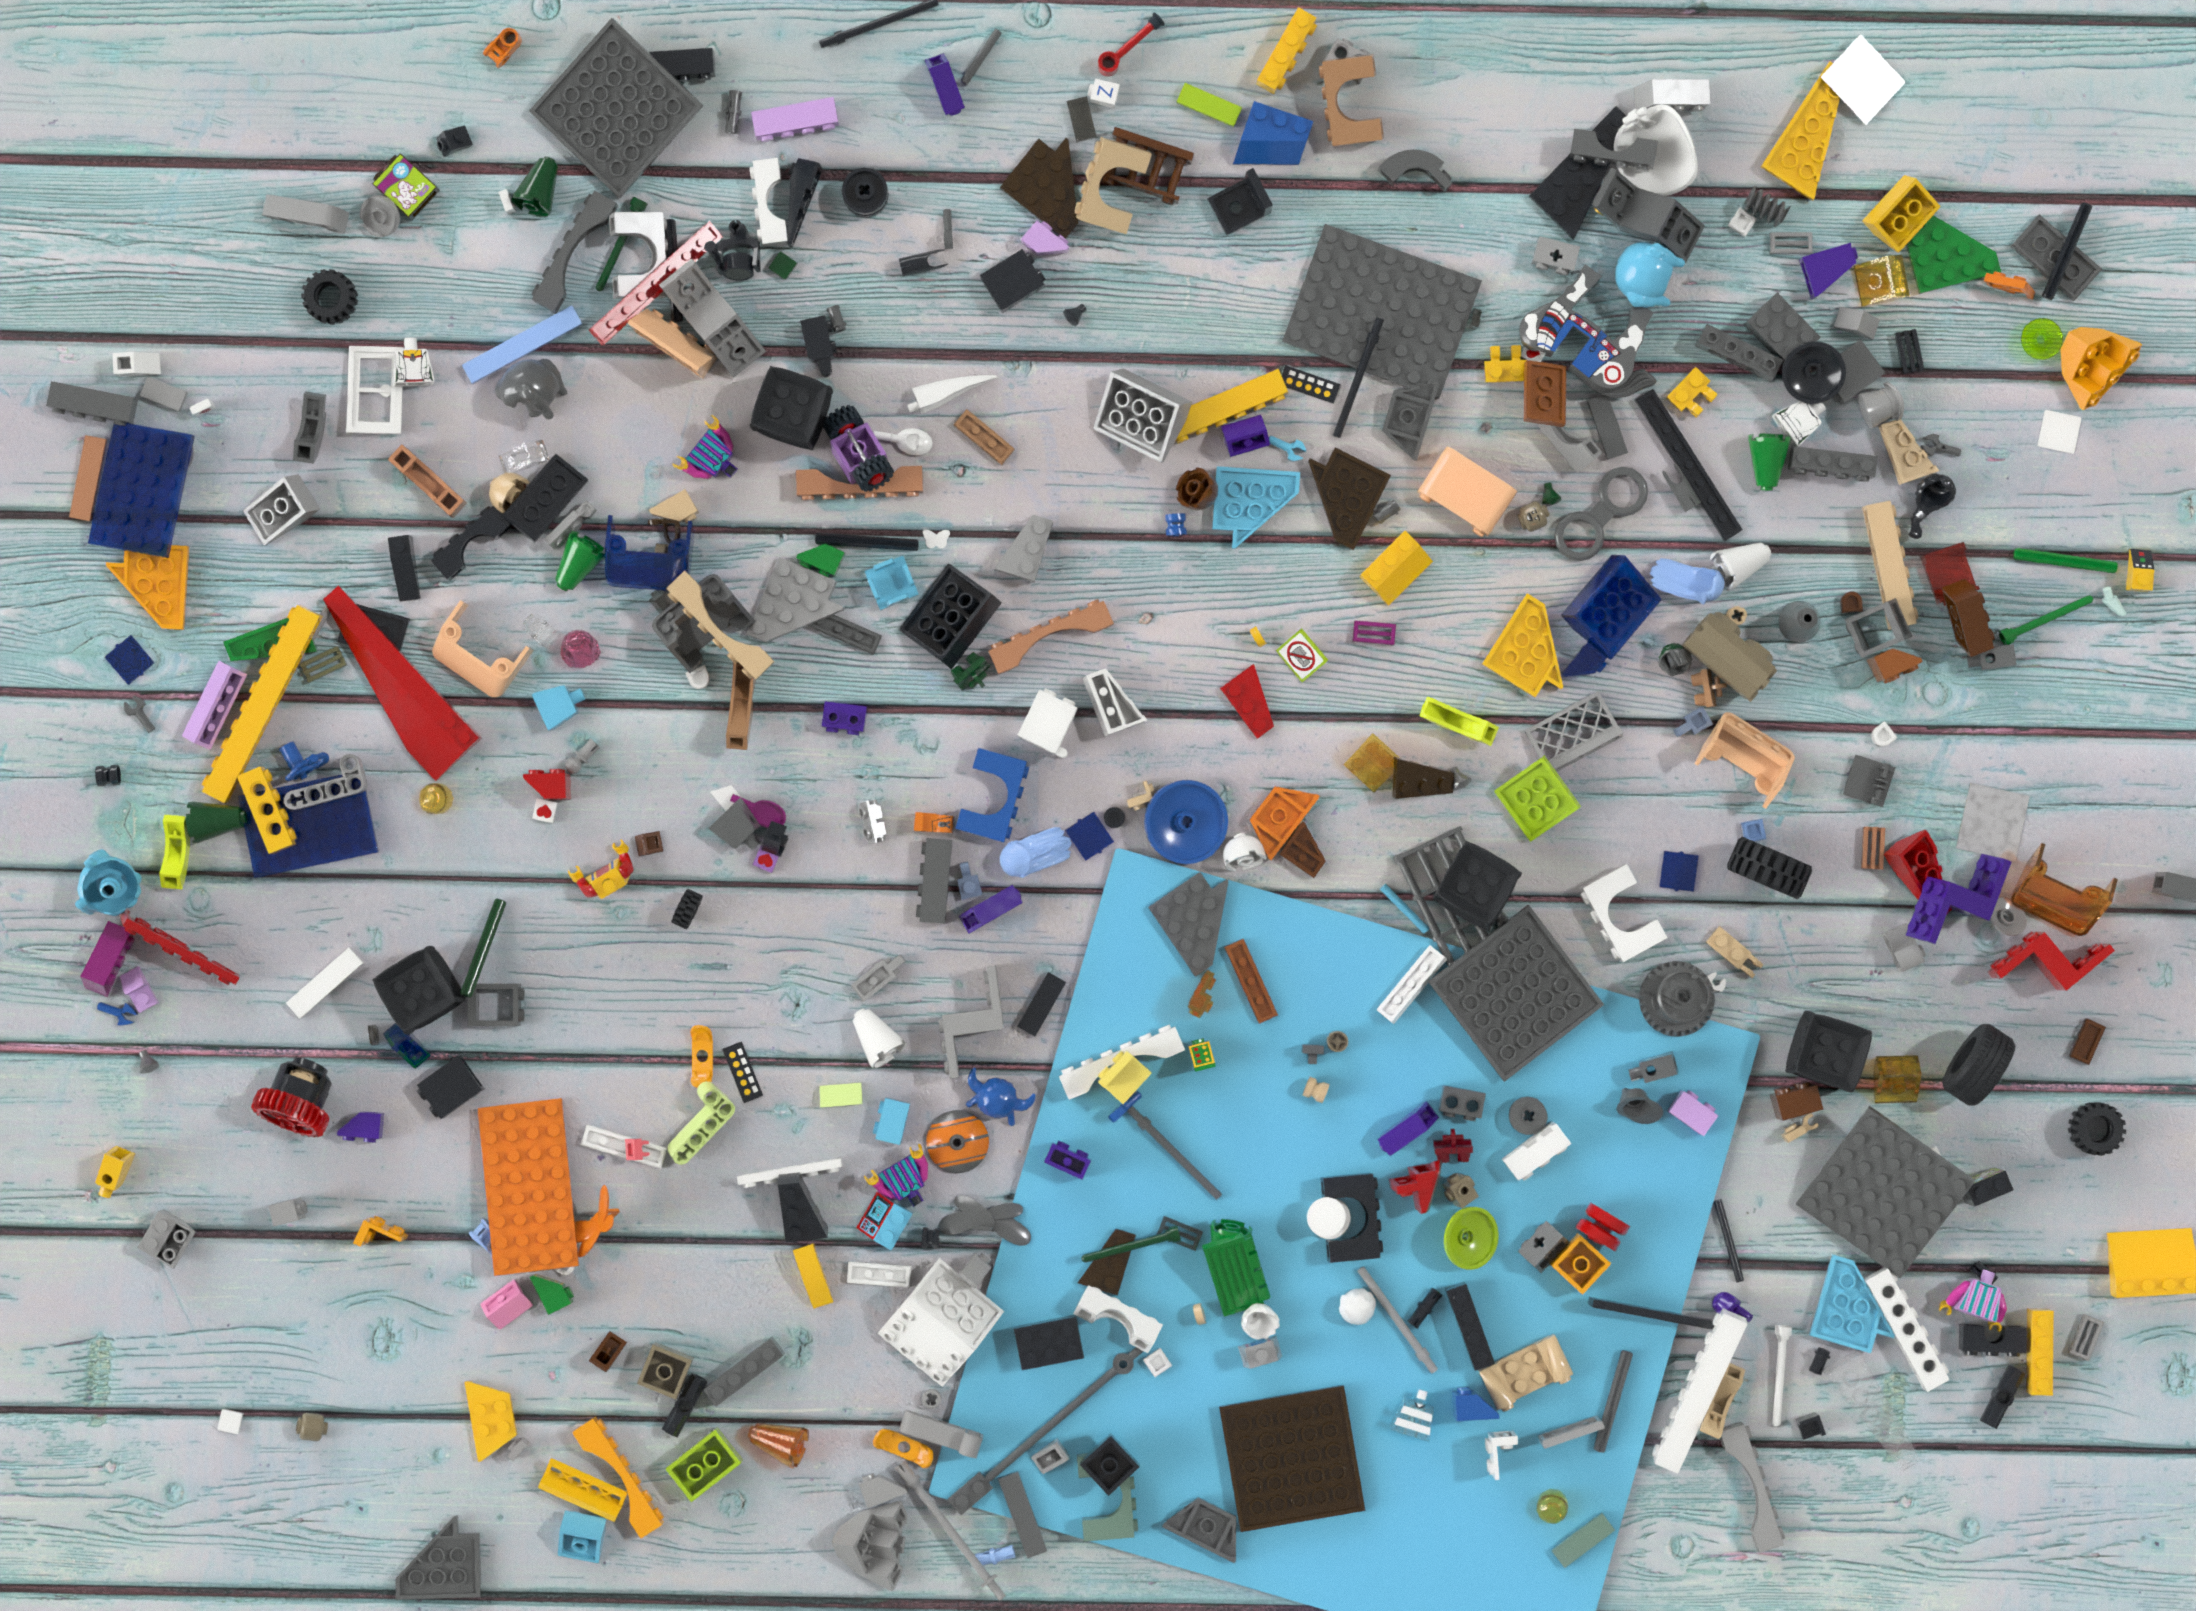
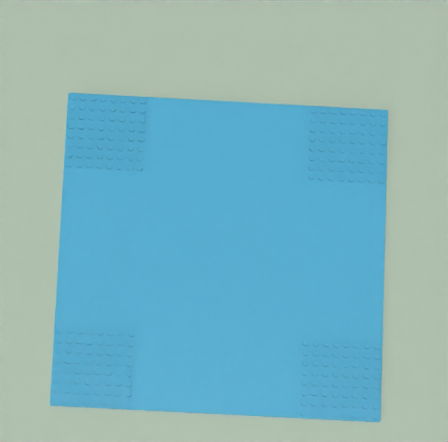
M1117 848L1112 859L1013 1203L1020 1204L1023 1207L1022 1214L1013 1219L1029 1230L1031 1241L1027 1245L1019 1246L1002 1238L986 1297L1000 1307L1004 1313L977 1349L967 1359L949 1419L951 1424L983 1434V1440L977 1458L964 1456L958 1450L942 1446L929 1493L933 1496L948 1499L979 1471L985 1476L1113 1367V1359L1117 1354L1122 1352L1129 1353L1135 1348V1346L1129 1344L1128 1331L1118 1320L1106 1317L1100 1318L1091 1324L1077 1316L1084 1352L1083 1359L1022 1370L1014 1326L1074 1315L1073 1313L1088 1287L1077 1282L1092 1262L1084 1263L1081 1257L1084 1254L1101 1250L1116 1228L1136 1234L1134 1240L1136 1241L1165 1233V1230H1168L1169 1227L1177 1225L1181 1242L1165 1241L1131 1250L1118 1295L1102 1291V1293L1119 1299L1121 1303L1134 1307L1140 1313L1153 1317L1163 1324L1148 1353H1141L1133 1360V1369L1128 1374L1118 1373L995 1477L990 1482L993 1489L972 1507L1012 1518L998 1478L1018 1471L1038 1526L1084 1539L1082 1517L1104 1516L1113 1513L1121 1504L1123 1495L1120 1486L1108 1496L1091 1477L1079 1478L1077 1454L1089 1453L1106 1436L1112 1433L1140 1464V1467L1130 1476H1134L1135 1489H1131V1498L1136 1497V1510L1132 1512L1133 1519L1138 1521V1531L1134 1532V1538L1091 1542L1327 1611H1596L1678 1323L1593 1308L1588 1304V1299L1590 1296L1682 1313L1760 1041L1759 1034L1708 1020L1700 1030L1693 1034L1682 1037L1664 1035L1652 1028L1645 1020L1640 1009L1639 999L1591 986L1604 1006L1504 1082L1429 983H1427L1395 1024L1391 1023L1377 1011V1008L1429 945L1442 954L1437 943L1433 942L1432 939L1228 880L1213 965L1195 977L1148 907L1200 871ZM1201 872L1212 889L1226 880ZM1241 939H1244L1278 1014V1016L1260 1024L1224 948ZM1447 944L1454 961L1464 954L1461 947ZM1446 962L1441 966V968L1436 972L1434 976H1436L1438 973H1440L1443 969L1447 967ZM1169 1024L1171 1028L1176 1027L1185 1051L1168 1058L1154 1055L1134 1056L1152 1074L1136 1090L1141 1093L1142 1097L1133 1107L1142 1116H1147L1152 1121L1151 1124L1222 1195L1216 1200L1146 1130H1142L1137 1125L1138 1122L1127 1112L1113 1123L1108 1116L1122 1103L1098 1083L1099 1077L1095 1079L1088 1092L1069 1100L1059 1078L1062 1075L1061 1070L1071 1066L1074 1069L1082 1066V1061L1093 1058V1061L1100 1059L1101 1053L1111 1049L1114 1053L1121 1050L1120 1045L1129 1041L1135 1044L1140 1041L1139 1037L1151 1033V1036L1159 1033L1158 1029ZM1332 1031H1341L1348 1037V1046L1342 1052L1332 1051L1327 1046L1326 1039ZM1204 1038V1041H1209L1216 1067L1195 1072L1188 1046L1192 1045L1193 1040ZM1302 1044L1324 1045V1054H1317V1064H1308V1054L1302 1053ZM1673 1051L1678 1067L1677 1075L1645 1083L1643 1078L1631 1081L1628 1069L1638 1067L1640 1060ZM1654 1066L1647 1067L1648 1072H1656ZM1309 1077L1315 1078L1317 1083L1325 1082L1330 1084L1323 1103L1317 1102L1313 1096L1310 1098L1302 1096ZM1442 1086L1486 1093L1482 1118H1476V1121H1469L1463 1119L1464 1115L1455 1114V1118L1443 1116V1111L1438 1110ZM1622 1089H1643L1649 1099L1662 1107L1663 1116L1655 1123L1640 1124L1620 1115L1616 1108L1620 1102ZM1681 1090L1685 1092L1690 1090L1699 1097L1697 1101L1704 1105L1707 1102L1716 1109L1714 1113L1718 1117L1704 1136L1698 1134L1667 1111ZM1449 1096L1446 1099V1105L1449 1108L1457 1104V1099L1454 1096ZM1529 1096L1543 1103L1548 1115L1546 1125L1551 1121L1556 1123L1571 1144L1561 1154L1550 1158V1162L1544 1167H1538L1533 1170L1534 1174L1525 1181L1523 1179L1518 1181L1502 1161V1158L1534 1135L1519 1133L1512 1127L1509 1121V1109L1513 1102L1521 1097ZM1475 1100L1468 1101L1466 1105L1467 1110L1470 1112L1475 1111L1478 1106ZM1427 1101L1439 1118L1429 1130L1389 1156L1387 1152L1381 1149L1377 1139L1402 1118ZM1526 1110L1523 1119L1530 1121L1533 1113ZM1450 1129H1455L1456 1135L1463 1134L1464 1139H1471L1473 1153H1470L1469 1162H1458L1457 1154H1449V1162L1442 1163L1441 1174L1430 1209L1427 1213L1420 1214L1415 1209L1413 1195L1405 1197L1400 1196V1194L1398 1195L1390 1188L1389 1179L1409 1175L1408 1167L1438 1161L1437 1155L1434 1152L1433 1140H1442V1135H1450ZM1059 1140L1070 1145L1068 1149L1074 1152L1079 1149L1089 1154L1088 1158L1091 1159V1162L1083 1180L1044 1163L1053 1142L1057 1143ZM1373 1173V1177H1377L1378 1182L1375 1198L1379 1199L1380 1210L1377 1211V1219L1381 1221V1232H1378L1379 1240H1382L1383 1253H1380V1258L1330 1263L1327 1261L1326 1240L1328 1239L1321 1238L1315 1234L1307 1222L1310 1206L1316 1200L1322 1198L1320 1177ZM1454 1173L1468 1175L1475 1183L1474 1189L1479 1197L1465 1207L1475 1206L1487 1210L1495 1219L1498 1227L1499 1239L1494 1255L1484 1266L1474 1270H1466L1454 1265L1449 1260L1444 1248L1446 1226L1451 1217L1463 1209L1454 1206L1453 1202H1450L1444 1195L1445 1189L1442 1184ZM1335 1198L1347 1205L1351 1215L1348 1229L1342 1236L1336 1239L1353 1237L1364 1226V1208L1354 1198ZM1590 1202L1631 1226L1626 1235L1623 1236L1615 1231L1611 1232L1621 1242L1616 1252L1605 1245H1599L1586 1237L1587 1234L1575 1228L1581 1218L1594 1223L1595 1219L1588 1216L1585 1212ZM1221 1219L1236 1220L1245 1223V1228L1249 1229V1226H1251L1253 1229L1252 1237L1256 1247L1255 1250H1257L1261 1263L1260 1267H1262L1271 1296L1263 1302L1272 1308L1280 1319V1327L1276 1329V1334L1269 1336H1277L1282 1357L1276 1362L1251 1369L1243 1366L1238 1346L1258 1340L1247 1335L1242 1329V1315L1246 1310L1225 1317L1223 1315L1202 1245L1211 1242L1210 1225L1213 1220H1216V1223H1221ZM1545 1221L1550 1223L1568 1241L1577 1233L1580 1234L1611 1263L1583 1295L1551 1265L1540 1273L1518 1252L1522 1243L1530 1239L1535 1233L1536 1228L1544 1224ZM1363 1266L1366 1268L1421 1346L1428 1350L1430 1353L1429 1357L1438 1368L1437 1371L1431 1374L1425 1364L1418 1360L1415 1350L1357 1272L1358 1269ZM1462 1282L1467 1284L1494 1362L1554 1334L1574 1373L1570 1376L1571 1380L1564 1384L1552 1382L1516 1399L1512 1409L1505 1412L1502 1409L1497 1410L1478 1370L1475 1371L1472 1367L1445 1288ZM1433 1287L1443 1296L1432 1308L1433 1312L1431 1315L1428 1314L1417 1329L1407 1320L1418 1308L1417 1304L1419 1301L1422 1302ZM1363 1288L1367 1292H1371L1376 1300L1374 1315L1365 1324L1355 1325L1348 1323L1339 1312L1341 1296L1350 1290ZM1202 1304L1206 1324H1197L1193 1305ZM1161 1348L1172 1366L1154 1377L1143 1359ZM1626 1350L1633 1353L1605 1452L1601 1453L1594 1450L1598 1431L1544 1449L1539 1442V1435L1593 1416H1598L1602 1420L1621 1351ZM1121 1360L1119 1366L1124 1368L1127 1366V1362ZM1344 1385L1366 1511L1241 1532L1219 1406ZM1457 1387H1470L1471 1390L1479 1394L1499 1413L1500 1419L1457 1421L1453 1414L1452 1391H1457ZM1419 1389L1428 1392L1425 1400L1417 1398ZM1415 1403L1425 1405L1422 1412L1432 1414V1421L1429 1422L1414 1417V1423L1429 1427L1430 1435L1395 1425L1397 1418L1410 1421V1415L1401 1413L1403 1406H1416ZM1513 1430L1518 1437V1445H1513L1511 1449H1500V1446H1497L1499 1480H1495L1487 1471V1459H1490V1454H1488L1485 1448V1438H1488V1432ZM1058 1438L1068 1452L1069 1460L1042 1474L1031 1457ZM1197 1497L1236 1515V1562L1233 1563L1163 1528L1162 1524ZM1600 1513H1603L1615 1531L1564 1568L1551 1550Z

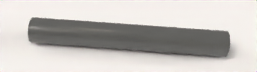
M994 29L961 79V82L965 85L969 84L1001 36L1002 32L998 29Z

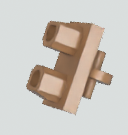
M1704 669L1700 673L1691 675L1692 685H1703L1704 693L1694 695L1695 705L1717 706L1716 697L1723 696L1721 688H1726L1727 683L1721 684L1718 676L1712 679L1710 669Z

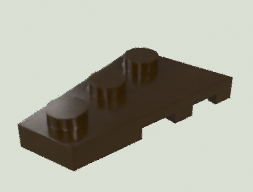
M1394 757L1392 797L1395 799L1453 793L1454 773L1452 771Z
M1116 1228L1101 1250L1132 1242L1135 1240L1136 1234ZM1131 1251L1092 1261L1077 1283L1118 1295Z

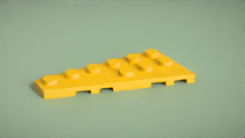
M1830 61L1761 165L1762 169L1812 201L1816 195L1820 173L1840 97L1821 78L1833 64Z

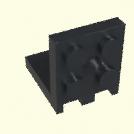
M1254 168L1246 171L1245 179L1207 198L1226 236L1271 214L1273 207ZM1238 202L1242 207L1239 213L1231 212L1229 208L1231 203Z

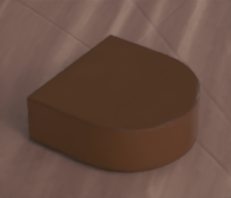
M1850 591L1841 597V613L1863 612L1862 598L1857 592Z

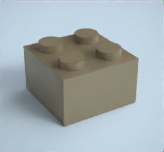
M655 1342L651 1347L637 1384L676 1400L681 1392L694 1357Z

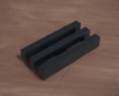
M1916 329L1894 333L1902 374L1923 371L1924 365ZM1909 335L1912 336L1918 367H1915ZM1902 336L1905 339L1910 369H1907L1901 341Z

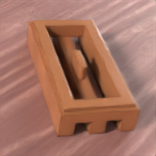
M1863 827L1862 869L1883 870L1885 828ZM1868 831H1872L1870 865H1867ZM1877 832H1879L1878 865H1875Z

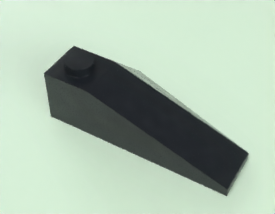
M800 158L797 159L796 163H792L789 170L791 177L787 244L791 248L794 246L823 171L820 163Z

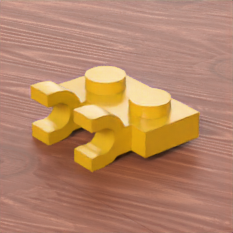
M1521 345L1511 346V360L1500 361V346L1490 347V361L1484 362L1485 383L1524 381V362L1527 360L1520 359Z
M1695 367L1666 399L1680 412L1686 408L1697 418L1703 409L1693 402L1696 396L1701 393L1711 403L1718 394L1707 386L1711 381Z

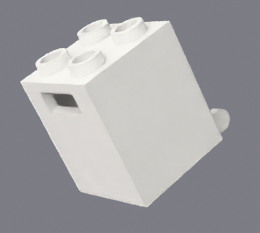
M1046 688L1044 691L1039 690L1017 736L1061 758L1067 757V750L1060 747L1078 710L1075 707V702L1065 697L1062 701L1056 698L1055 692Z

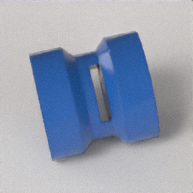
M1185 513L1165 515V522L1168 523L1166 536L1187 535L1186 527H1184V522L1186 521Z

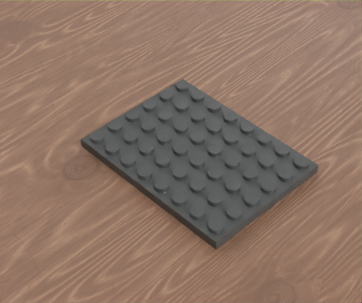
M1325 224L1282 342L1357 369L1367 344L1368 332L1371 333L1375 319L1379 317L1384 319L1379 333L1380 339L1378 344L1374 346L1365 373L1404 387L1438 382L1440 384L1435 398L1439 399L1482 280Z

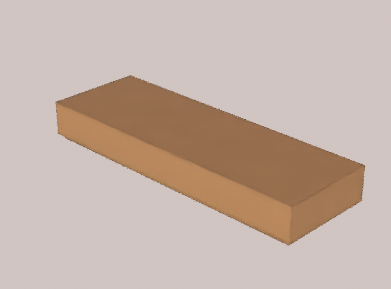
M968 409L954 423V426L1000 465H1003L1015 450V448Z

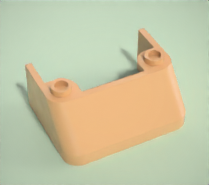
M460 600L441 627L432 649L433 656L488 696L500 697L534 650L525 646L514 663L507 658H498L491 667L483 663L457 644L462 635V629L457 624V621L468 607L467 603Z
M1725 712L1702 746L1694 764L1698 766L1704 757L1710 761H1718L1721 756L1756 778V789L1761 794L1766 795L1762 806L1766 809L1783 787L1795 756L1787 747L1735 714Z

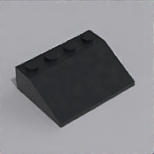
M948 563L898 630L952 669L1002 602Z

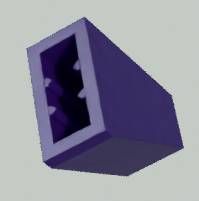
M941 53L925 59V64L945 115L953 116L959 114L965 106L945 54Z
M1851 243L1807 255L1799 260L1811 300L1817 298L1857 263L1858 254L1856 248L1851 246Z
M1011 885L959 915V918L968 934L1022 904L1021 894Z
M1425 1101L1377 1139L1381 1149L1387 1152L1389 1156L1393 1155L1429 1130L1439 1116L1430 1104Z

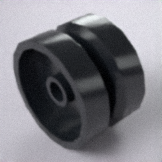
M865 167L855 169L843 181L841 191L844 203L849 211L856 216L863 218L874 217L881 213L888 204L889 192L886 181L876 170ZM867 190L869 191V195H862V192Z

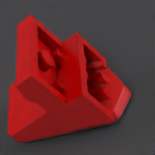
M1438 1160L1430 1164L1426 1163L1408 1167L1409 1175L1389 1179L1390 1188L1402 1197L1413 1195L1415 1209L1420 1214L1427 1213L1441 1174L1442 1161Z

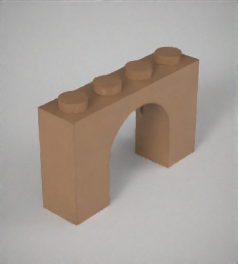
M1374 54L1324 60L1322 66H1319L1320 78H1324L1325 87H1322L1323 100L1327 99L1328 108H1324L1326 121L1329 120L1330 129H1327L1328 141H1332V146L1383 140L1382 117L1362 120L1351 119L1342 113L1337 101L1339 89L1345 82L1376 76Z

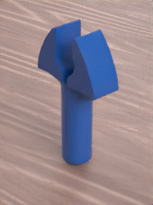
M99 1002L97 1005V1010L117 1016L119 1019L117 1025L135 1023L134 1021L127 1020L123 1013L129 1012L133 1015H138L136 1010L128 1003H125L121 1009Z
M1139 1091L1134 1092L1108 1118L1113 1123L1116 1122L1142 1097Z

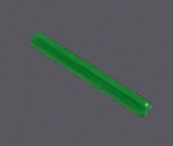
M2016 548L2013 554L2015 560L2107 573H2116L2118 569V563L2114 561Z

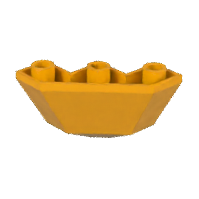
M2079 327L2068 332L2061 347L2062 375L2082 410L2096 406L2104 394L2117 383L2122 374L2139 358V350L2142 346L2140 342L2100 328Z

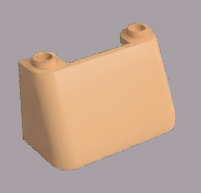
M1446 446L1417 492L1420 494L1419 498L1429 504L1431 501L1437 502L1470 523L1473 527L1472 531L1478 536L1483 537L1485 535L1488 537L1516 495L1517 490L1459 452Z

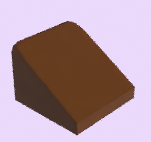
M660 831L635 836L639 856L663 852Z

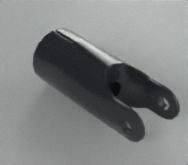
M936 249L899 258L903 277L947 266L948 263L931 266L927 262L929 255L945 251V249Z

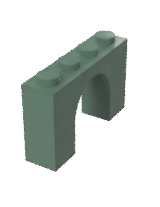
M1088 1453L1077 1454L1079 1478L1090 1477L1080 1466V1461ZM1134 1476L1127 1478L1120 1485L1123 1495L1122 1501L1113 1513L1104 1516L1082 1517L1084 1542L1134 1538V1532L1138 1531V1521L1133 1519L1132 1512L1136 1510V1497L1131 1498V1489H1135Z

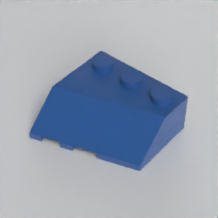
M1254 101L1233 165H1299L1313 121Z

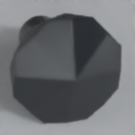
M1080 304L1077 308L1065 309L1063 314L1066 320L1076 327L1079 324L1082 313L1087 309L1085 305Z

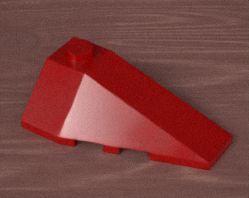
M1927 830L1919 831L1897 841L1883 854L1896 875L1918 900L1927 876L1943 880L1941 872H1943L1942 866L1938 864L1936 856L1938 853L1937 846Z

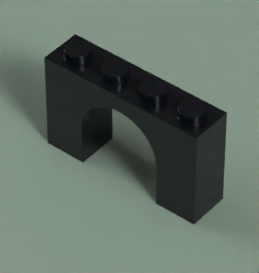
M1373 1173L1320 1177L1322 1198H1354L1360 1202L1365 1211V1223L1358 1234L1350 1238L1326 1240L1327 1261L1333 1263L1380 1258V1253H1383L1382 1240H1379L1378 1232H1381V1221L1377 1219V1211L1380 1210L1379 1199L1375 1198V1190L1378 1189L1377 1177H1373Z

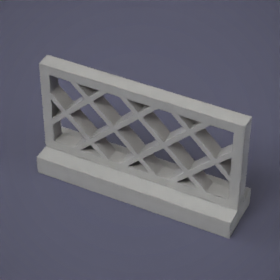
M1599 691L1525 730L1539 758L1544 756L1542 753L1545 746L1556 749L1555 757L1548 760L1556 772L1623 736V731L1617 725ZM1597 698L1601 705L1599 713L1587 709L1588 703ZM1579 710L1583 712L1580 722L1568 719L1571 711ZM1585 713L1597 716L1595 727L1583 723ZM1599 718L1609 719L1612 726L1607 729L1598 728ZM1557 719L1565 722L1562 732L1550 729L1552 721ZM1567 722L1579 726L1576 736L1564 733ZM1581 726L1593 730L1591 738L1583 739L1579 737ZM1537 729L1546 731L1544 741L1535 740L1531 733ZM1549 732L1560 735L1558 746L1546 743ZM1563 736L1575 740L1572 748L1565 749L1560 747Z

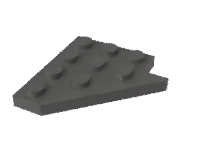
M1201 872L1148 907L1195 977L1213 965L1228 887V880L1226 879L1212 889Z
M455 1515L396 1577V1600L481 1597L480 1533H459L458 1515Z

